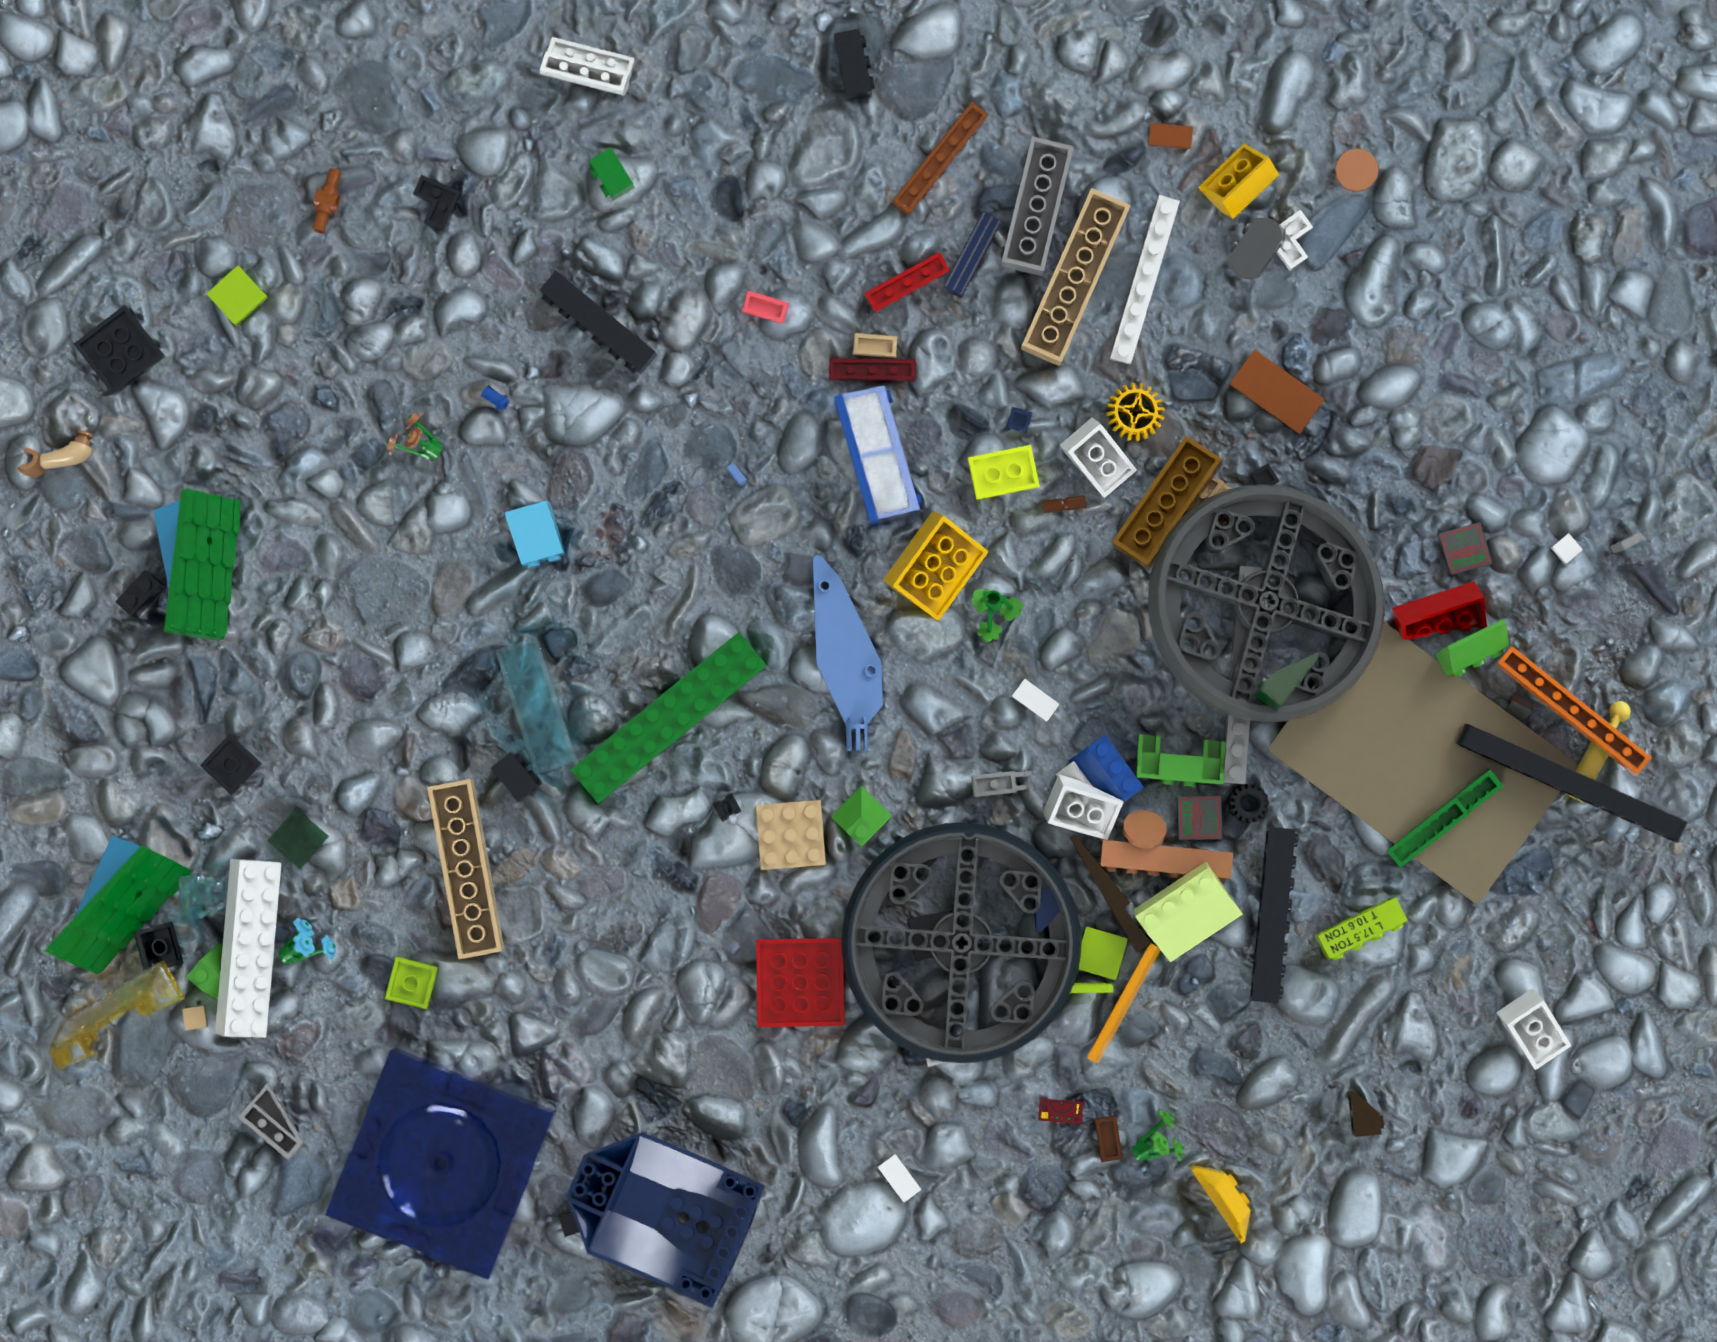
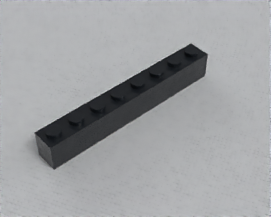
M1266 828L1250 990L1251 1001L1279 1004V999L1283 998L1284 987L1280 985L1281 977H1285L1286 965L1283 964V955L1286 956L1288 951L1285 934H1289L1290 921H1287V913L1291 912L1292 899H1289V893L1294 888V877H1291L1292 869L1296 867V856H1293L1294 847L1298 846L1299 839L1298 834H1295L1296 829Z

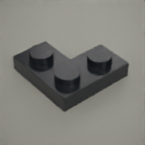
M421 175L413 195L431 203L424 223L445 232L462 193Z

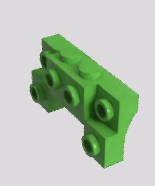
M1138 734L1135 775L1137 778L1161 780V784L1174 785V781L1183 782V786L1196 787V783L1224 785L1226 741L1203 740L1202 755L1190 756L1160 753L1161 736Z

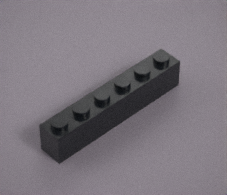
M557 271L551 275L539 290L543 295L541 299L549 306L556 305L559 308L558 313L567 320L572 318L576 322L574 325L583 333L589 332L592 335V341L600 347L605 345L609 349L608 354L616 360L621 358L626 362L624 366L633 374L637 371L641 375L657 356L651 347Z

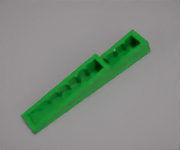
M1488 768L1386 851L1401 868L1470 815V812L1504 786Z

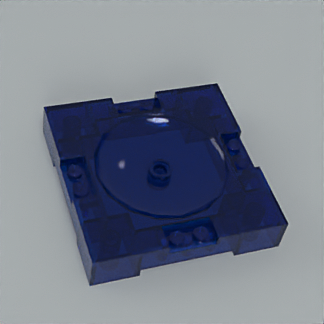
M394 1048L389 1052L367 1107V1113L352 1151L348 1155L325 1216L383 1239H391L426 1253L431 1258L489 1280L495 1271L557 1111L451 1071L412 1053ZM439 1157L447 1161L446 1168L438 1166L437 1159Z

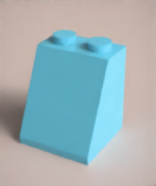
M547 500L505 512L521 565L527 566L528 569L540 566L541 561L548 560L551 563L561 560V556L565 555L553 509Z

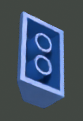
M1106 735L1101 736L1068 760L1070 763L1074 761L1094 788L1123 800V802L1144 788Z

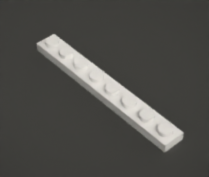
M1162 195L1158 197L1110 360L1131 365L1179 206V200Z

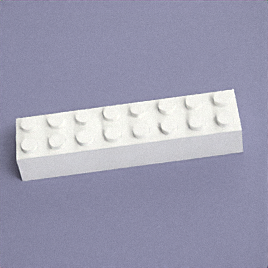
M230 859L215 1034L227 1037H266L281 873L280 862Z

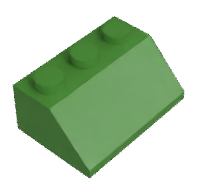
M1504 619L1437 652L1435 655L1446 677L1454 674L1456 678L1466 673V668L1471 665L1474 668L1486 663L1484 659L1489 656L1495 659L1505 654L1503 650L1509 647L1506 622Z

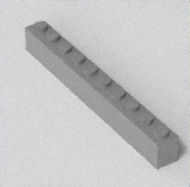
M1239 566L1237 568V581L1242 582L1248 575L1261 571L1262 567ZM1242 591V598L1245 601H1249L1250 595L1246 591ZM1235 608L1229 672L1230 681L1233 679L1247 630L1239 621ZM1251 639V646L1253 648H1256L1255 639ZM1246 659V668L1252 670L1253 663ZM1240 680L1239 687L1246 691L1247 683ZM1226 714L1224 741H1226L1224 783L1243 785L1246 782L1250 720L1240 719Z

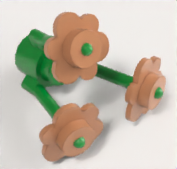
M424 413L409 415V419L406 421L409 425L406 427V430L413 424L417 427L407 434L405 446L396 443L398 433H396L395 438L390 437V440L386 442L388 445L387 449L391 450L389 456L392 455L393 449L397 448L421 456L426 460L429 458L434 461L436 460L443 446L438 443L439 439L434 437L417 421ZM422 432L430 440L426 439L425 442L420 439V435L422 434ZM418 443L422 446L420 450L423 452L412 448Z

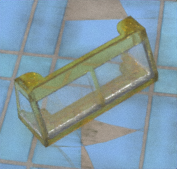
M164 960L61 1022L48 1051L59 1071L94 1055L95 1052L91 1050V1046L98 1039L95 1032L135 1008L140 1015L149 1016L185 999Z

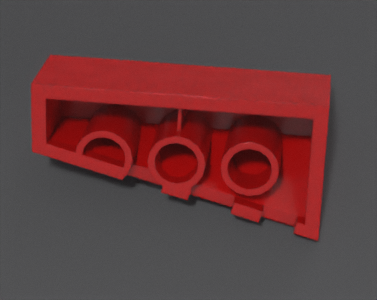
M1474 581L1392 608L1394 624L1403 640L1427 637L1435 632H1439L1442 635L1449 634L1450 630L1460 629L1461 632L1470 631L1472 627H1479V629L1487 627L1484 596Z

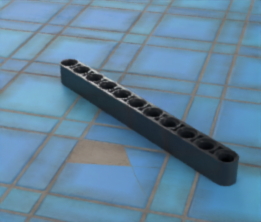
M1464 724L1456 742L1457 745L1673 842L1679 843L1688 823L1681 818L1472 725Z

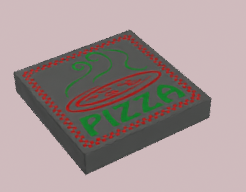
M1480 522L1437 534L1449 576L1492 564Z
M1221 796L1177 797L1178 840L1222 839Z

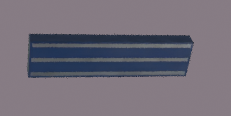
M985 211L982 212L943 288L963 297L1002 220Z

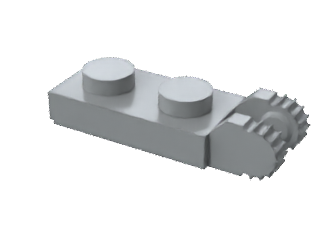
M1008 771L971 776L973 797L1016 793L1020 790L1034 789L1033 784L1030 783L1016 786L1015 777L1024 778L1032 776V771Z

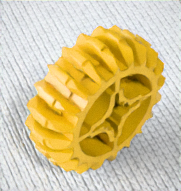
M1131 383L1130 390L1126 385H1123L1122 390L1124 393L1119 389L1115 390L1117 397L1111 396L1109 398L1114 404L1109 403L1106 408L1112 410L1106 413V417H1113V419L1108 421V425L1116 424L1112 431L1116 432L1120 429V438L1127 433L1128 441L1131 440L1132 435H1135V440L1139 441L1140 434H1142L1144 439H1148L1147 431L1154 435L1156 432L1153 427L1158 429L1161 427V424L1156 420L1162 421L1164 419V416L1158 414L1164 412V407H1157V405L1163 402L1162 399L1155 401L1154 398H1156L1158 393L1154 392L1150 395L1151 387L1148 386L1146 391L1142 390L1144 386L1142 383H1140L1138 389H1136L1135 383ZM1135 395L1133 404L1119 405L1124 398ZM1142 397L1149 402L1152 412L1143 408ZM1137 404V408L1139 409L1138 411H1140L1141 414H1138L1133 422L1134 416H1132V413H1130V411L1133 410V408ZM1118 412L1128 417L1129 427L1122 423ZM1139 419H1151L1147 426L1135 429Z

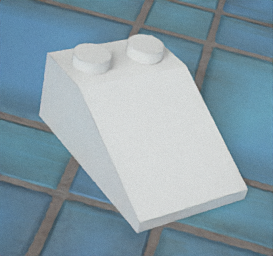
M1093 417L1059 445L1103 498L1108 496L1137 471L1104 427Z
M1058 774L1043 814L1048 824L1108 840L1123 805V800L1084 782Z
M1533 988L1496 1012L1535 1070L1571 1047L1570 1042L1548 1006Z

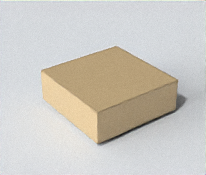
M206 1005L182 1009L185 1030L208 1027Z

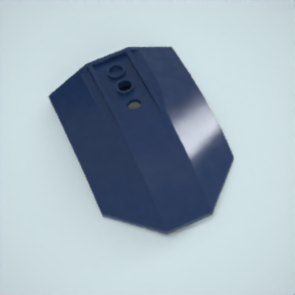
M640 1132L584 1154L566 1196L587 1254L634 1272L713 1308L748 1235L766 1185L679 1146ZM681 1211L689 1215V1220L686 1224H681L677 1220V1215ZM701 1220L708 1223L709 1228L706 1233H701L698 1230L697 1225Z

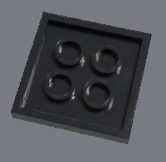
M126 305L122 306L74 343L78 351L114 396L166 357Z

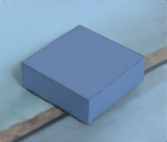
M734 463L727 467V471L739 486L742 487L747 483V479Z

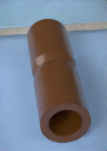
M1085 495L1042 501L1043 513L1087 508Z

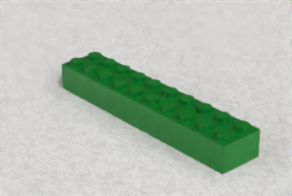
M738 632L580 761L571 771L595 801L601 804L768 666L742 634Z

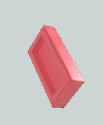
M747 291L742 313L783 324L789 303Z

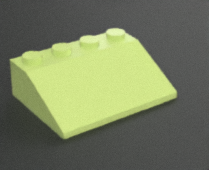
M1206 861L1134 909L1137 920L1170 962L1243 915Z

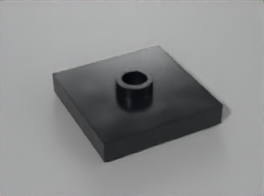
M229 734L200 766L230 795H233L263 763L232 734Z
M951 910L908 918L910 929L932 930L936 921L946 913L951 912ZM919 933L912 936L913 944L916 946L921 945L924 942L923 935ZM937 935L933 943L936 947H942L946 943V938L943 935ZM914 950L916 961L932 958L930 951Z

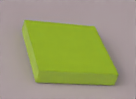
M239 265L206 293L235 326L239 325L268 298Z
M1086 926L1081 940L1079 970L1116 980L1128 938Z
M396 956L385 999L427 1010L439 967Z

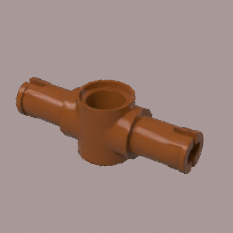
M329 168L326 182L321 189L316 191L313 206L316 208V217L312 230L321 234L325 233L329 216H332L333 212H337L340 203V194H338L337 187L342 173L334 168Z

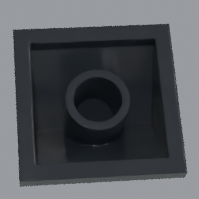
M173 921L133 932L144 974L184 963Z

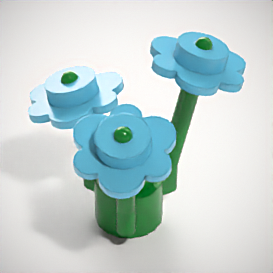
M297 918L293 921L297 932L284 942L285 947L281 948L278 952L281 961L285 964H290L293 961L298 963L302 959L322 952L330 960L335 958L336 945L326 935L321 939L322 948L315 950L311 938L314 935V932L311 930L312 926L306 920Z

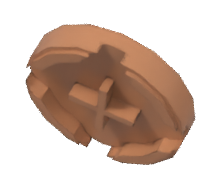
M1358 148L1348 150L1336 162L1335 177L1338 183L1347 191H1364L1372 186L1377 179V161L1366 150Z
M1139 810L1132 812L1123 823L1124 837L1126 836L1129 839V843L1139 848H1154V845H1160L1166 836L1167 831L1164 820L1158 814L1151 811Z

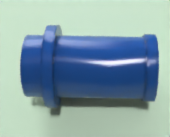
M489 385L481 393V397L495 405L497 410H505L510 402L507 399L508 396L501 395Z

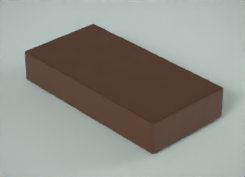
M1116 1115L1094 1118L1101 1163L1123 1159Z

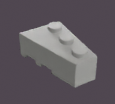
M268 1083L238 1117L288 1160H291L305 1144L271 1085Z

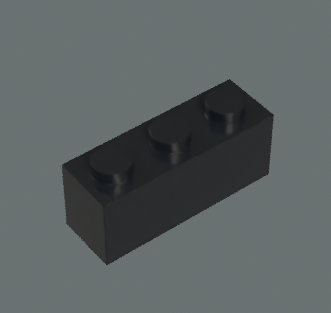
M859 29L834 33L846 100L851 101L871 97L875 84L873 76L869 77L867 69L871 68L869 55H864L863 48H867L865 35H860Z

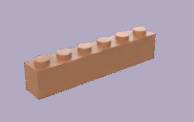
M1101 840L1099 865L1104 866V871L1117 872V868H1126L1125 873L1138 874L1139 870H1146L1147 875L1160 876V872H1167L1169 877L1181 878L1182 874L1189 873L1206 861L1220 882L1225 883V878L1231 879L1232 852L1154 845V848L1145 849L1136 847L1129 842Z

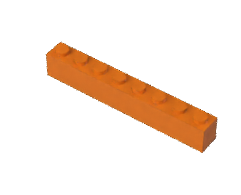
M1513 646L1498 662L1497 667L1635 777L1652 758Z

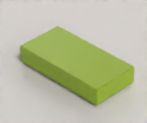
M1109 982L1074 983L1070 993H1113V985Z

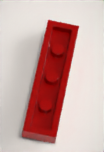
M938 252L867 291L865 296L876 313L949 273L950 269L941 253Z

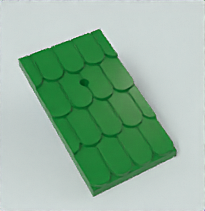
M186 488L181 490L180 500L153 510L169 588L164 632L214 641L223 640L227 634L228 604H231L232 570L236 560V539L240 530L241 501Z
M112 835L73 920L43 952L92 973L98 974L103 972L121 949L124 950L133 939V932L140 930L146 921L153 918L169 897L172 898L193 871L148 847L139 846Z

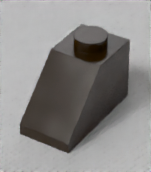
M1347 1091L1352 1135L1355 1137L1382 1135L1381 1129H1384L1383 1116H1380V1113L1357 1093Z

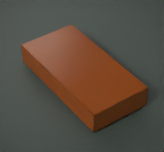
M1150 123L1148 146L1191 149L1193 127Z

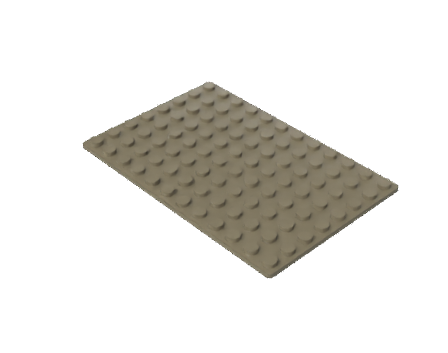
M1383 622L1382 634L1373 659L1356 684L1344 696L1328 707L1311 715L1287 721L1268 747V751L1393 844L1489 768L1504 787L1414 857L1416 861L1473 903L1481 902L1561 791L1457 745L1456 742L1464 724L1477 727L1573 771L1578 767L1575 761L1459 676L1455 678L1454 674L1446 677L1440 663L1410 640H1403L1400 633L1385 622ZM1339 650L1338 653L1335 655V657L1333 658V660L1337 657V655L1339 654L1340 650Z

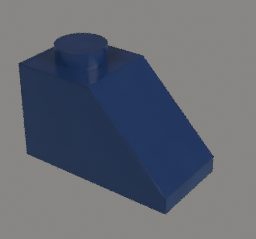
M1041 888L1040 907L1034 913L1035 932H1042L1060 912L1059 905L1050 888Z

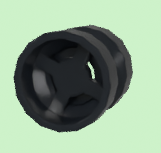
M732 793L728 794L724 800L712 803L722 822L728 820L730 815L742 812Z

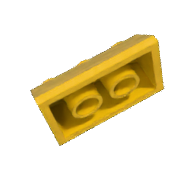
M1244 143L1198 188L1222 213L1234 219L1279 176V173L1269 157Z

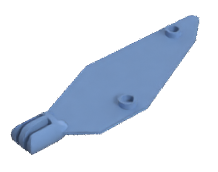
M817 555L813 558L816 664L846 725L847 751L852 750L851 731H854L855 751H860V730L863 733V750L868 751L867 725L883 705L881 660L841 578L822 556ZM822 583H826L828 585L827 590H823L821 588Z

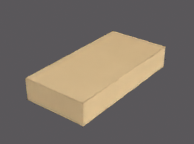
M854 334L853 356L896 359L897 336Z

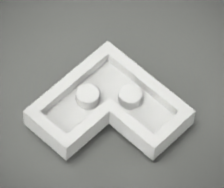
M1301 210L1280 224L1285 234V241L1276 253L1289 271L1308 258L1296 240L1311 230L1313 226Z

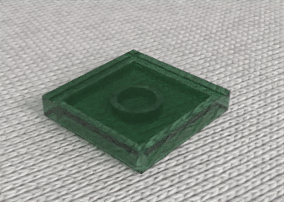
M295 808L268 839V842L295 866L302 869L329 838V835L298 808Z

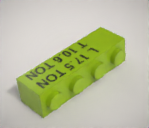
M1390 897L1315 934V937L1327 959L1333 958L1335 961L1344 957V952L1350 949L1356 951L1364 947V942L1370 939L1374 942L1383 938V933L1390 929L1394 932L1403 928V923L1408 920L1397 898Z

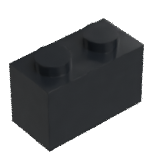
M144 570L115 602L131 617L138 618L167 586L152 572Z
M510 752L492 766L491 770L517 802H521L540 786L537 782L540 778L532 769L530 771L527 770L524 766L526 761L519 753L515 755L514 752Z

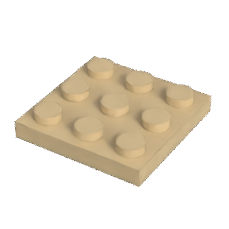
M821 800L756 805L761 870L826 865Z

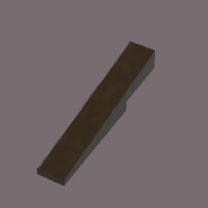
M1072 835L1069 839L1136 953H1139L1151 941L1124 910V907L1130 902L1075 835Z

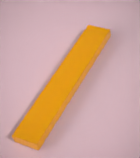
M1152 943L1148 945L1089 1052L1088 1059L1099 1064L1161 951L1159 947Z

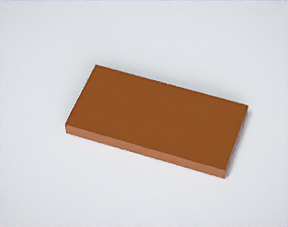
M1255 349L1229 384L1298 435L1325 400Z

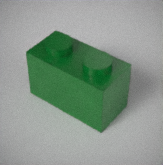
M611 147L589 160L591 167L588 169L594 179H600L602 185L599 187L605 197L610 196L612 201L635 188Z

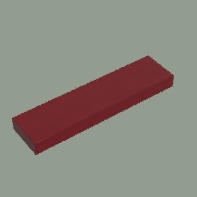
M829 358V381L915 382V359Z

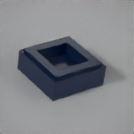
M1012 407L1006 428L1027 434L1033 412Z

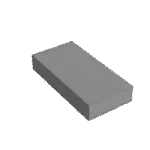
M1638 532L1611 545L1610 548L1613 553H1617L1642 541L1643 537Z

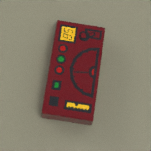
M1040 1098L1038 1120L1082 1124L1084 1102Z

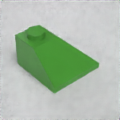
M860 786L831 817L862 847L892 815Z
M220 942L197 963L186 977L203 992L217 1000L223 944Z

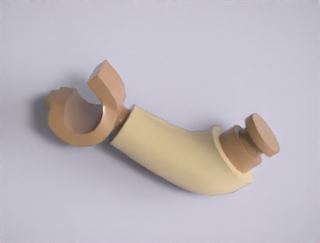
M78 430V437H75L74 441H70L67 446L41 454V456L35 450L25 448L24 453L33 459L29 464L21 465L17 469L25 476L36 478L41 476L46 469L82 463L92 453V448L89 447L91 443L89 439H92L93 435L89 432Z

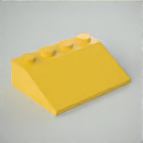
M932 511L882 581L939 621L989 551L944 515Z

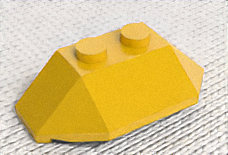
M1192 1165L1189 1167L1242 1244L1247 1233L1251 1211L1247 1205L1250 1201L1243 1192L1239 1194L1235 1186L1238 1184L1231 1174L1226 1175L1224 1171Z

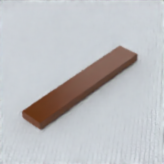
M971 102L895 196L892 203L909 216L989 114Z

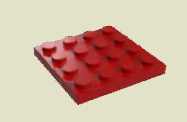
M842 938L756 939L757 1027L845 1026Z

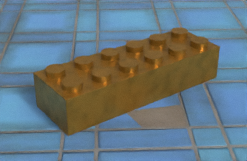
M1185 436L1113 539V547L1150 570L1166 536L1174 525L1193 508L1223 465L1222 458L1188 436Z

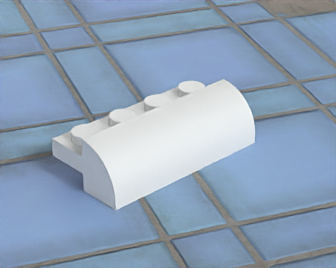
M552 37L548 51H545L540 74L625 96L629 87V79L635 58Z

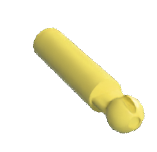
M1623 701L1613 703L1609 710L1611 719L1608 723L1617 728L1620 722L1626 721L1631 713L1629 705ZM1591 742L1575 772L1596 780L1609 755ZM1570 796L1571 798H1573V799H1575V800H1577V801L1583 802V801H1581V800H1579V799H1577V798H1574V797Z

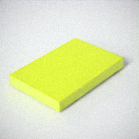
M1031 445L967 458L976 500L1040 487Z

